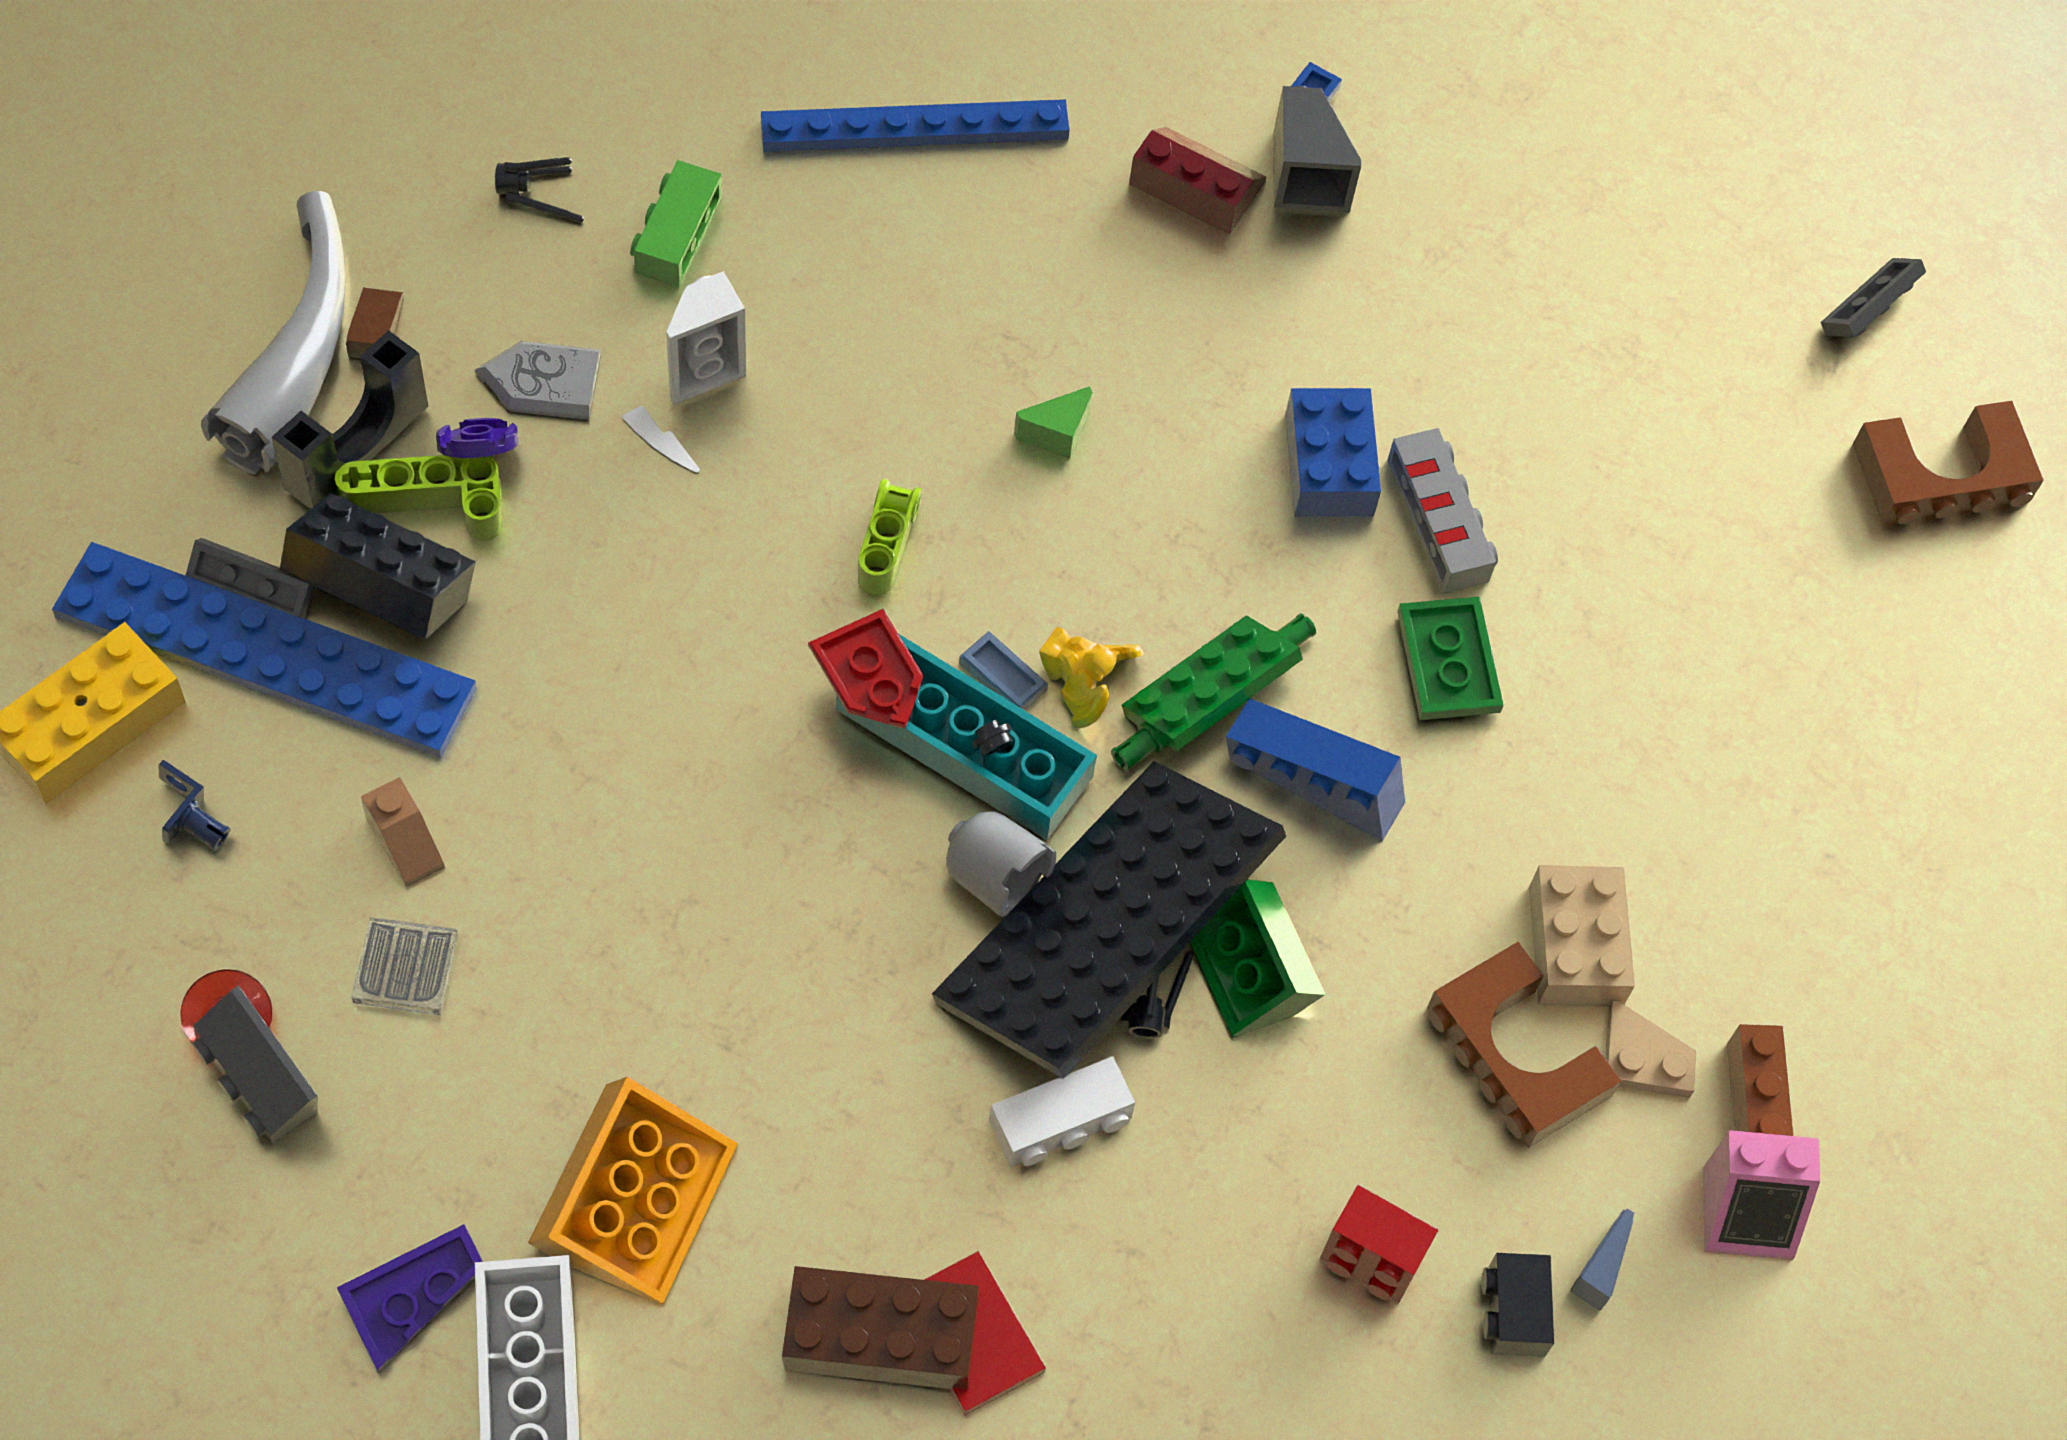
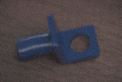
M162 760L158 765L159 778L186 796V799L163 826V842L170 844L179 832L185 830L208 845L213 851H216L221 846L219 841L224 842L231 828L200 809L201 804L204 802V786L167 761Z

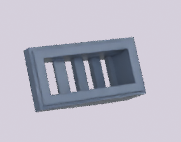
M1628 1208L1626 1210L1623 1209L1571 1287L1573 1289L1572 1293L1598 1310H1602L1614 1291L1635 1214Z

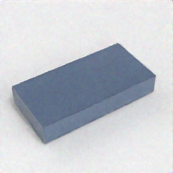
M990 631L984 634L959 657V663L985 687L1023 710L1032 705L1048 689V683Z

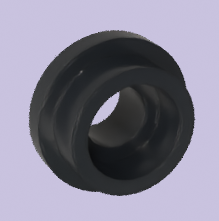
M998 720L991 721L975 731L977 738L971 745L974 750L979 749L983 757L989 756L1013 742L1009 734L1012 728L1009 723L1000 725Z

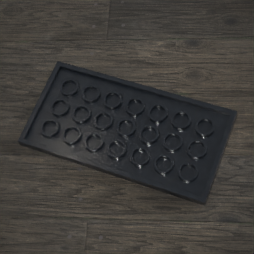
M1153 761L1055 864L1052 874L1048 878L1043 876L937 987L932 996L940 1007L1064 1079L1286 838L1284 827Z

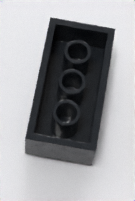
M330 493L286 529L280 570L417 636L427 639L468 601L476 561L461 555L454 549L446 548L431 541L416 531H410L393 523L380 514L372 513L355 505L344 497Z

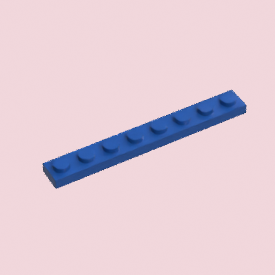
M1066 99L761 111L763 152L1068 140L1070 132Z

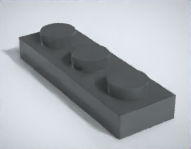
M1890 259L1820 322L1825 335L1853 338L1862 334L1868 324L1878 315L1888 311L1890 305L1903 293L1911 290L1914 287V283L1926 273L1922 259Z
M204 538L195 540L185 576L304 619L314 589L313 585L280 570V567Z

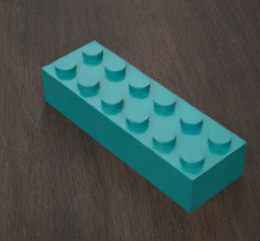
M900 634L899 636L923 674V680L906 729L847 713L836 694L837 711L1046 840L1049 839L1094 775L1097 754ZM994 720H998L1000 725L1009 723L1012 728L1009 732L1013 739L1011 744L986 757L982 756L979 749H973L971 743L977 738L975 734L977 729Z

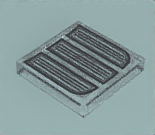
M370 917L351 995L352 1002L354 1004L441 1015L458 938L457 929Z

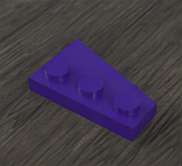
M465 1224L337 1287L377 1373L475 1278V1262L483 1261Z

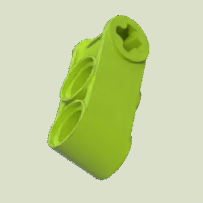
M887 479L880 481L874 510L858 559V584L865 593L879 596L886 594L894 585L911 526L914 524L918 514L922 488L915 487L913 490L890 485ZM891 533L895 536L883 537L880 534ZM872 567H880L884 570L880 572H873L869 569Z

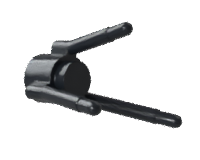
M570 157L520 163H497L495 189L497 194L506 195V204L524 205L578 223L584 221V217L579 214L521 196L523 192L530 191L531 176L571 173L572 168L565 166L572 163Z
M1188 951L1185 954L1164 1007L1162 1006V999L1156 997L1158 976L1147 988L1146 995H1140L1136 1003H1133L1122 1015V1023L1129 1024L1128 1032L1130 1034L1147 1038H1159L1162 1036L1163 1030L1170 1029L1171 1015L1194 957L1193 952Z

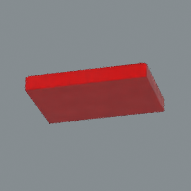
M979 1251L924 1279L979 1286V1305L969 1389L955 1387L950 1389L964 1416L1045 1373V1365Z

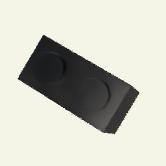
M1496 1253L1489 1267H1484L1482 1273L1483 1295H1489L1490 1311H1485L1483 1334L1485 1339H1491V1354L1545 1357L1554 1345L1551 1255Z

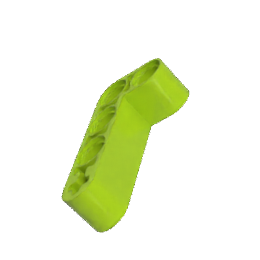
M446 455L353 461L345 463L335 474L338 496L344 497L351 503L372 513L463 507L467 532L471 537L483 541L491 540L498 536L503 527L499 472L497 463L492 456L455 458ZM480 477H486V478H487V479L482 480V481H475L476 478H480ZM445 480L444 483L433 484L435 481ZM397 483H404L402 486L399 487H391L392 485ZM482 512L490 513L487 516H476Z

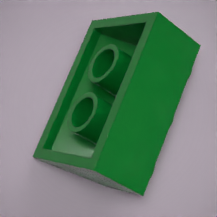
M1247 879L1190 941L1232 1036H1240L1291 1018L1325 996V992L1273 882Z

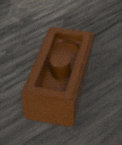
M363 287L346 338L348 357L360 358L388 330L395 334L403 292Z

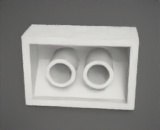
M724 271L713 276H703L685 287L666 331L670 399L673 405L746 376L745 308Z

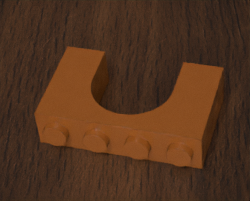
M2013 401L1977 405L1974 407L1963 428L1978 465V474L1964 479L1946 478L1926 468L1913 450L1901 417L1863 423L1853 442V446L1882 524L1893 522L1908 524L1919 518L1931 516L1946 518L1957 512L1973 510L1979 513L1995 506L2010 504V506L2018 507L2030 502L2044 479Z
M1516 942L1435 990L1427 1009L1433 1026L1439 1032H1445L1453 1043L1455 1055L1460 1063L1467 1068L1470 1067L1479 1079V1086L1484 1096L1491 1103L1496 1102L1504 1113L1505 1122L1510 1132L1516 1138H1522L1527 1147L1530 1148L1613 1097L1622 1080L1596 1046L1553 1071L1543 1073L1521 1070L1502 1057L1492 1039V1020L1500 1013L1534 994L1544 976L1521 944Z

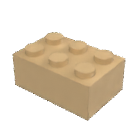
M1539 865L1529 885L1535 965L1544 975L1537 988L1538 1005L1610 1006L1613 1000L1625 1005L1635 987L1624 867Z

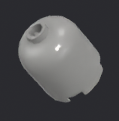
M981 812L966 822L960 821L955 825L948 837L950 844L946 856V865L949 874L1001 917L1013 910L1020 900L1038 883L1041 875L1048 878L1052 874L1056 863V851L997 812Z

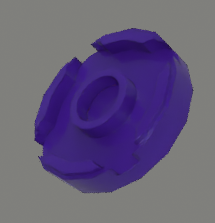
M499 418L466 419L463 422H459L460 428L451 430L450 425H445L436 432L437 451L443 455L455 458H479L498 455L513 450L519 445L517 426L512 423L508 427L507 421Z

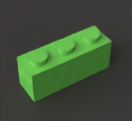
M677 160L671 174L665 173L659 189L660 197L656 204H650L645 217L646 226L642 234L637 233L631 244L630 255L634 256L636 274L680 287L722 198L721 173Z

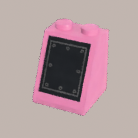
M1729 1130L1703 1167L1705 1252L1793 1260L1820 1184L1819 1139Z

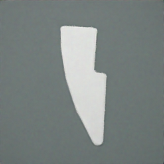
M639 406L622 416L629 426L653 448L695 473L699 472L698 466L671 431L663 433L643 406Z

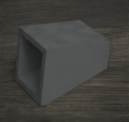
M1283 86L1273 132L1274 208L1350 212L1361 170L1360 156L1322 88Z

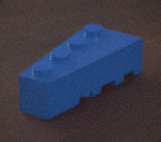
M1248 699L1225 736L1229 758L1236 765L1260 775L1381 841L1386 837L1405 804L1400 756L1256 700Z

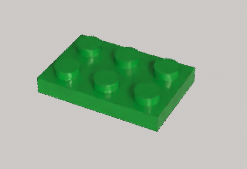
M1480 596L1400 603L1397 613L1419 719L1428 720L1501 713L1504 704Z

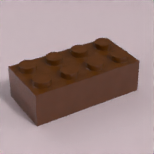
M795 1266L782 1351L784 1369L790 1372L951 1389V1387L969 1389L979 1305V1286Z

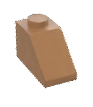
M400 777L361 796L366 819L406 887L445 867L423 816Z

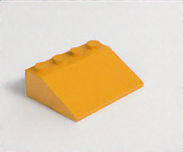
M629 1077L605 1085L528 1243L549 1256L569 1255L572 1268L657 1304H663L738 1143Z

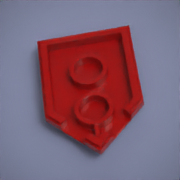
M884 609L808 642V647L847 713L906 729L923 680V674Z

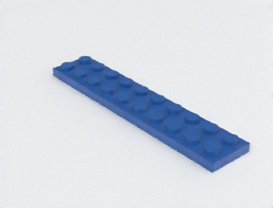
M91 542L52 608L56 618L105 636L125 622L154 654L442 758L477 689L476 681L313 621L293 616L252 599Z

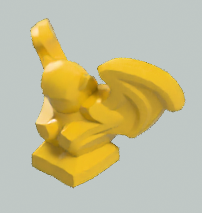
M1056 627L1039 651L1042 664L1049 679L1058 680L1062 677L1065 681L1061 694L1068 709L1074 715L1071 722L1076 728H1084L1095 723L1106 708L1109 700L1107 686L1100 685L1096 687V681H1101L1103 677L1107 676L1117 661L1134 659L1143 655L1142 649L1138 644L1102 645L1090 642L1079 636L1070 638L1067 632L1060 627Z

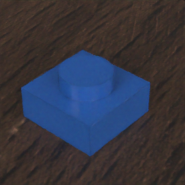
M1309 62L1291 86L1322 88L1330 102L1339 91L1342 79Z

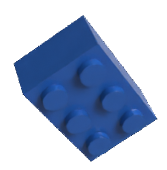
M1291 388L1285 418L1294 517H1374L1381 494L1371 388Z

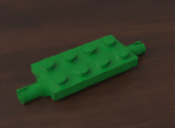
M1300 613L1281 629L1273 631L1246 615L1150 685L1140 690L1121 705L1125 717L1136 724L1138 732L1111 750V755L1120 768L1123 767L1125 771H1129L1153 751L1159 753L1168 746L1176 751L1180 750L1303 660L1300 647L1298 646L1317 633L1312 620Z

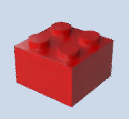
M1357 1185L1333 1227L1320 1259L1327 1262V1267L1335 1274L1345 1278L1352 1276L1366 1284L1368 1291L1382 1300L1389 1301L1392 1299L1400 1303L1431 1246L1438 1229L1362 1186Z

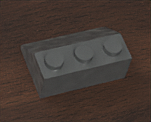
M239 985L230 990L193 1025L194 1035L197 1038L191 1043L193 1048L206 1065L213 1061L223 1076L218 1078L217 1081L229 1099L233 1102L240 1098L249 1111L243 1117L257 1138L265 1134L271 1144H273L318 1113L317 1094Z

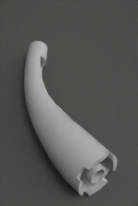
M322 191L308 192L302 195L296 204L302 235L311 242L312 247L310 272L300 303L291 318L277 333L267 348L249 365L201 420V428L207 441H210L215 436L226 449L221 457L238 469L254 475L261 468H264V471L268 473L277 462L271 437L299 411L302 410L309 415L324 383L339 336L345 299L344 252L340 228L331 196Z

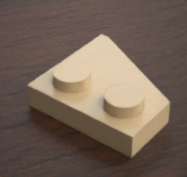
M1613 1000L1609 1006L1605 1059L1622 1080L1619 1086L1690 1098L1694 1092L1696 1050L1626 1005Z

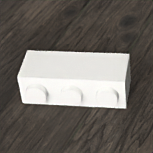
M1112 1056L1072 1072L1064 1079L1061 1077L992 1104L989 1122L1010 1167L1023 1163L1024 1166H1030L1045 1159L1048 1156V1152L1062 1146L1066 1150L1073 1149L1085 1143L1091 1134L1104 1130L1105 1133H1111L1123 1128L1129 1123V1119L1132 1118L1136 1102Z

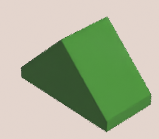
M1090 386L1017 411L1014 427L1016 439L1070 458L1090 414L1093 394Z

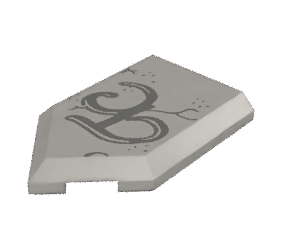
M520 341L475 369V374L499 397V401L508 411L589 420L601 349Z

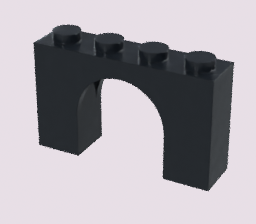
M389 330L360 356L365 381L363 395L357 408L341 428L332 434L301 410L271 437L285 490L310 509L330 493L335 494L338 492L335 474L345 463L372 460L429 407L419 352Z

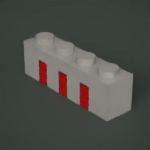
M1439 428L1394 438L1387 460L1443 593L1488 583L1495 565L1498 563L1497 551L1491 541L1488 542L1485 537L1480 511L1472 507L1468 497L1469 489L1465 477L1462 474L1459 475L1456 470L1451 444L1448 441L1444 442Z

